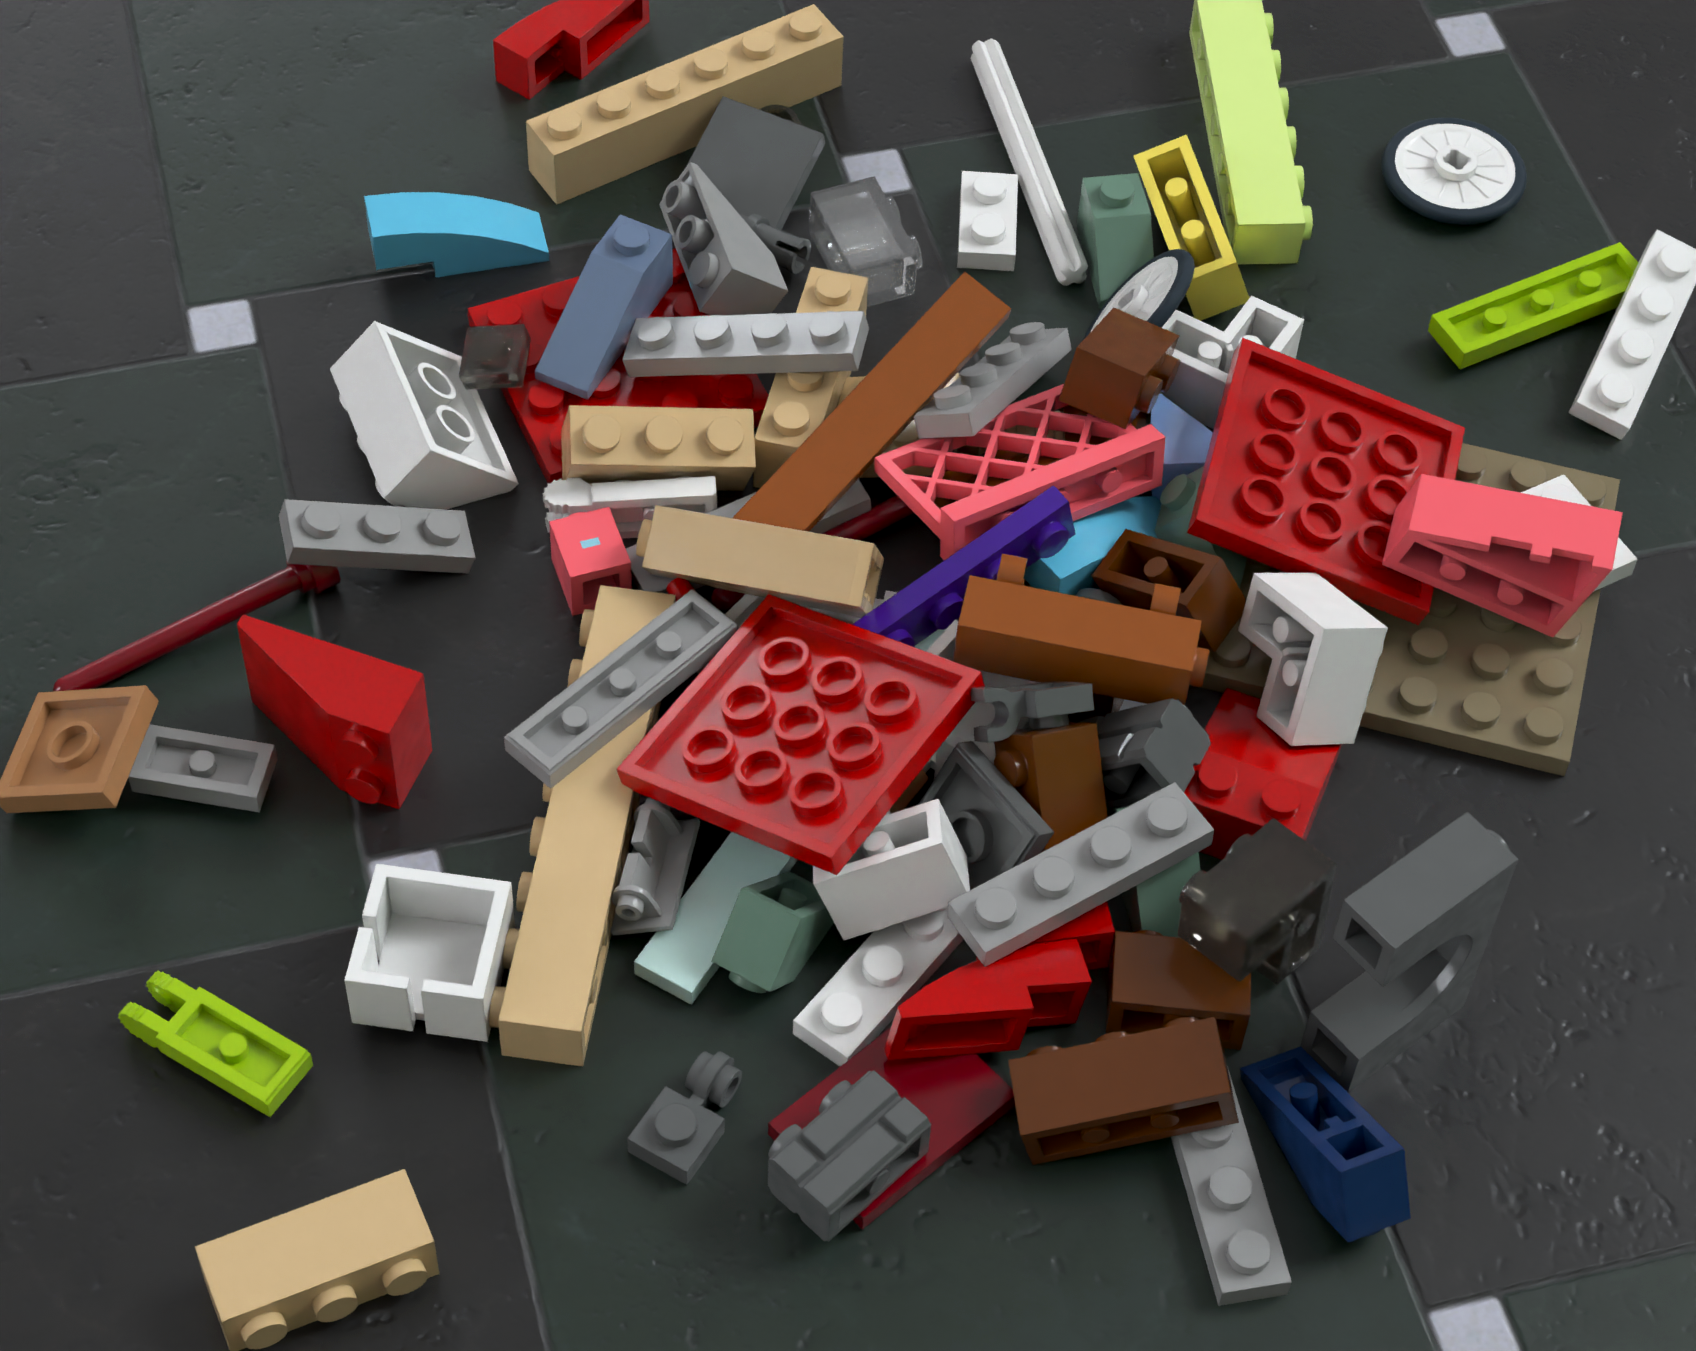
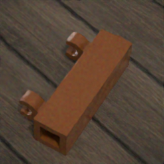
M1003 553L996 580L969 576L957 625L953 661L979 671L1040 683L1050 681L1090 683L1095 694L1145 704L1173 698L1175 700L1178 699L1185 706L1189 685L1202 688L1209 649L1197 647L1202 621L1176 616L1181 588L1155 583L1150 610L1024 586V574L1028 558Z

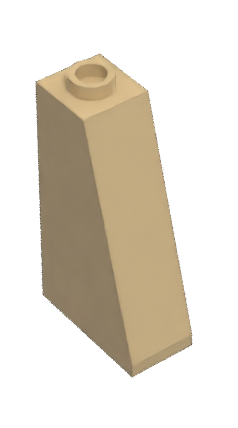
M655 505L652 520H643L636 546L637 556L644 557L642 568L653 575L672 579L682 578L689 580L691 583L763 598L770 594L797 605L862 618L874 608L884 557L874 543Z

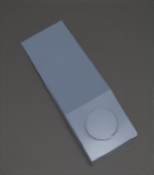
M621 214L618 216L592 250L535 369V379L588 400L626 349L636 318H648L672 286V234Z

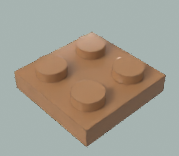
M146 685L39 692L0 779V807L6 813L116 808L158 705V699Z

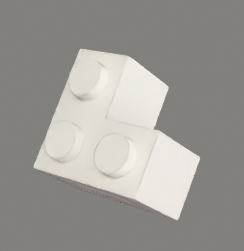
M1252 295L1225 331H1221L1183 312L1175 310L1162 328L1180 335L1172 355L1180 359V365L1169 390L1166 393L1160 391L1159 394L1164 395L1200 423L1214 429L1233 353L1242 338L1296 359L1304 319Z
M1254 573L1238 631L1272 658L1257 717L1291 746L1354 744L1360 721L1366 708L1367 697L1377 663L1383 650L1388 627L1317 573Z
M939 799L892 814L889 810L838 875L813 866V884L843 940L869 932L881 931L888 926L932 912L944 911L948 909L949 901L970 891L967 855Z

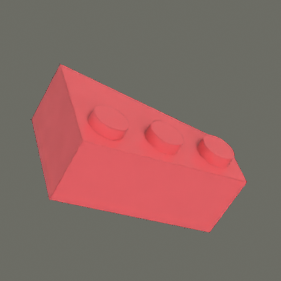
M1421 474L1395 509L1382 565L1550 637H1554L1612 571L1623 512Z

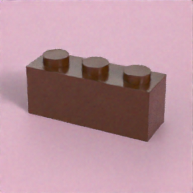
M1193 1017L1178 1018L1168 1022L1163 1028L1135 1034L1111 1032L1098 1037L1092 1043L1068 1048L1058 1046L1040 1047L1032 1050L1025 1057L1008 1060L1020 1136L1032 1165L1239 1123L1224 1048L1215 1017L1202 1020Z

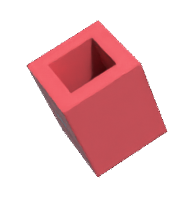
M610 507L589 512H577L564 518L549 521L551 559L572 616L583 614L584 609L595 610L600 585L632 589L631 561Z

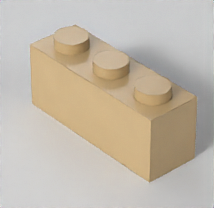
M569 405L561 429L563 480H567V478H581L591 486L592 483L615 482L618 480L637 481L672 479L682 476H715L716 490L744 491L756 468L753 409Z
M405 1169L195 1246L204 1281L230 1351H239L244 1348L262 1349L269 1347L283 1339L287 1332L317 1320L320 1322H332L342 1319L351 1314L359 1304L385 1294L398 1296L410 1293L421 1287L428 1278L439 1274L435 1242Z

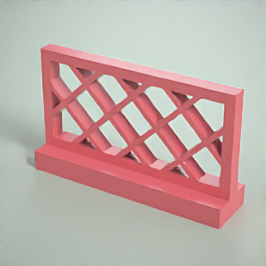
M1062 384L1008 405L974 436L924 438L874 457V472L939 537L940 557L946 560L1053 485L1069 501L1073 522L1162 486L1165 436L1152 424L1136 429L1130 423L1124 429L1089 413L1087 416L1055 412V410L1068 405L1059 401L1064 386ZM1016 425L1038 428L1036 436L1004 432V430ZM1049 430L1081 434L1079 442L1046 437ZM1091 436L1112 438V440L1099 445L1089 444ZM965 445L987 448L984 457L954 453L952 451ZM997 450L1030 454L1027 463L995 459ZM1040 456L1061 459L1046 466L1038 465ZM911 466L934 468L931 477L905 474L902 470ZM948 470L976 474L977 478L975 483L972 484L945 480L943 476L945 471ZM988 477L1010 479L996 486H986ZM936 497L958 500L941 507V510L934 503Z

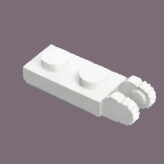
M682 476L672 479L637 481L618 480L615 482L592 483V486L581 478H567V480L560 478L558 481L553 480L552 483H547L548 486L544 488L543 503H545V508L549 509L545 518L548 533L550 532L549 521L564 518L577 512H589L610 507L621 538H638L643 520L653 519L655 505L705 514L717 509L715 476Z

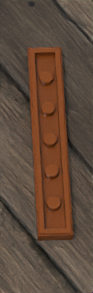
M964 272L734 515L733 519L810 532L874 463V457L881 455L914 420V415L933 400L934 393L943 389L1009 318L1011 308L968 273Z

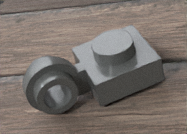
M706 1051L702 1052L691 1066L685 1081V1088L693 1092L692 1096L688 1099L665 1086L627 1138L628 1153L688 1185L725 1132V1118L708 1110L712 1103L721 1108L725 1107L736 1093L742 1079V1071L734 1067V1059L721 1051L715 1055Z

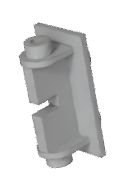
M647 798L644 804L636 808L634 813L636 825L631 840L633 850L632 853L627 854L620 884L613 890L612 902L616 906V913L610 931L613 936L673 930L700 826L698 818L676 820L670 812V806L651 798Z

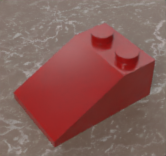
M243 614L237 623L252 702L340 790L347 792L350 796L363 803L375 804L378 802L400 810L432 752L423 673Z
M1226 688L1204 729L1209 735L1211 745L1200 765L1193 766L1195 774L1184 792L1214 829L1212 845L1199 852L1290 883L1342 744L1291 746L1257 717L1261 699Z

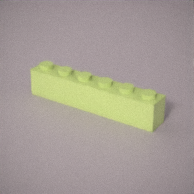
M1194 0L1189 34L1223 226L1237 264L1298 263L1302 241L1310 240L1313 218L1311 207L1302 205L1301 199L1303 198L1305 183L1304 170L1301 165L1295 166L1294 164L1297 145L1296 130L1294 126H1287L1286 124L1289 97L1287 88H1279L1278 84L1281 75V56L1279 50L1271 49L1274 32L1272 13H1264L1262 0Z

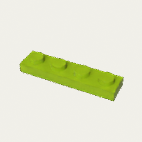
M1619 242L1435 313L1431 316L1428 332L1458 368L1463 369L1617 308L1639 262Z

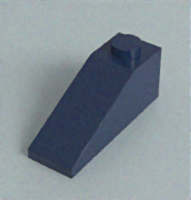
M1301 1046L1240 1068L1243 1084L1313 1206L1347 1242L1374 1235L1382 1229L1411 1219L1405 1149Z

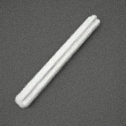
M992 38L985 42L978 40L972 45L973 54L971 55V61L1014 171L1018 174L1019 184L1058 282L1065 286L1073 282L1080 284L1087 277L1085 271L1088 268V264L1001 46Z

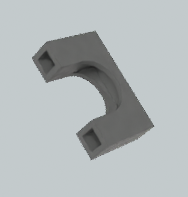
M1469 812L1464 813L1344 899L1333 939L1366 971L1310 1012L1301 1047L1348 1093L1464 1007L1519 860L1510 851L1507 843L1499 834L1486 829Z

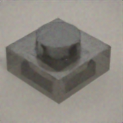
M524 324L467 328L459 370V378L466 390L523 387L531 337Z

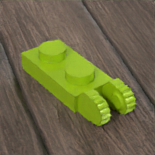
M158 970L146 982L148 992L152 994V997L176 1013L169 1022L141 1005L139 1006L132 1002L127 1003L118 1014V1018L121 1020L120 1023L131 1034L141 1038L143 1042L153 1048L158 1047L159 1051L268 1117L274 1114L313 1067L311 1053L305 1048L200 986L195 990L163 971L160 972Z

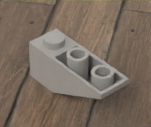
M690 162L679 178L668 185L659 205L669 232L672 234V240L699 311L708 315L772 313L788 292L773 253L699 166Z

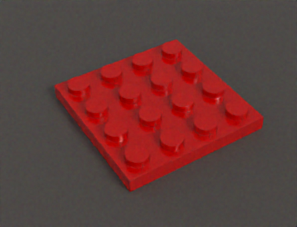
M676 248L672 249L673 284L648 318L710 316L699 311ZM580 276L467 308L469 326L549 484L553 480L558 481L560 478L563 480L561 429L569 405L753 409L754 428L759 426L769 395L757 374L629 377L622 360L625 353L624 350L588 400L535 379V369Z
M1242 338L1233 353L1187 533L1286 573H1317L1347 597L1419 626L1429 613L1434 587L1382 565L1395 509L1420 475L1426 474L1455 480L1465 427Z
M768 594L616 770L621 783L639 794L834 875H838L975 704L974 701H971V688L985 687L982 672Z

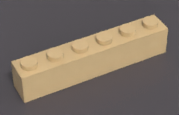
M813 4L526 121L529 171L557 205L696 147L723 96L764 112L775 114L841 86L844 36Z

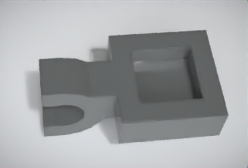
M1050 681L1006 688L983 686L971 688V701L992 703L995 708L994 720L989 725L973 728L974 741L989 743L1008 738L1015 732L1020 718L1029 717L1030 728H1052L1069 725L1070 713L1094 710L1093 689L1090 683Z

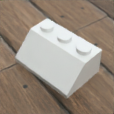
M374 321L330 368L340 392L339 400L350 416L358 435L357 443L365 453L375 476L376 489L392 505L447 510L510 492L519 484L462 356Z

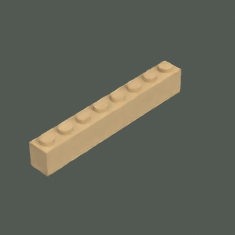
M600 585L595 610L584 609L582 615L579 644L581 647L586 648L583 660L573 659L571 662L567 687L676 602L675 595ZM661 701L550 789L543 783V801L549 802L546 817L536 816L532 826L530 856H536L533 873L522 872L517 891L516 908L518 912H523L520 929L509 928L504 945L503 968L510 969L506 987L495 986L490 1004L489 1026L499 1028L502 1056L582 1067L584 1065L612 935L610 931L616 913V906L612 902L613 890L620 884L635 827L634 813L641 799V794L621 783L616 769L657 723Z

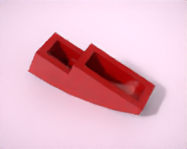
M559 0L543 7L518 21L493 39L496 81L530 100L563 71L582 80L650 22L649 0Z
M1077 938L1023 946L984 967L980 960L961 966L926 985L898 1006L884 1048L887 1060L1019 1050L1027 1027L1075 1024L1092 983Z

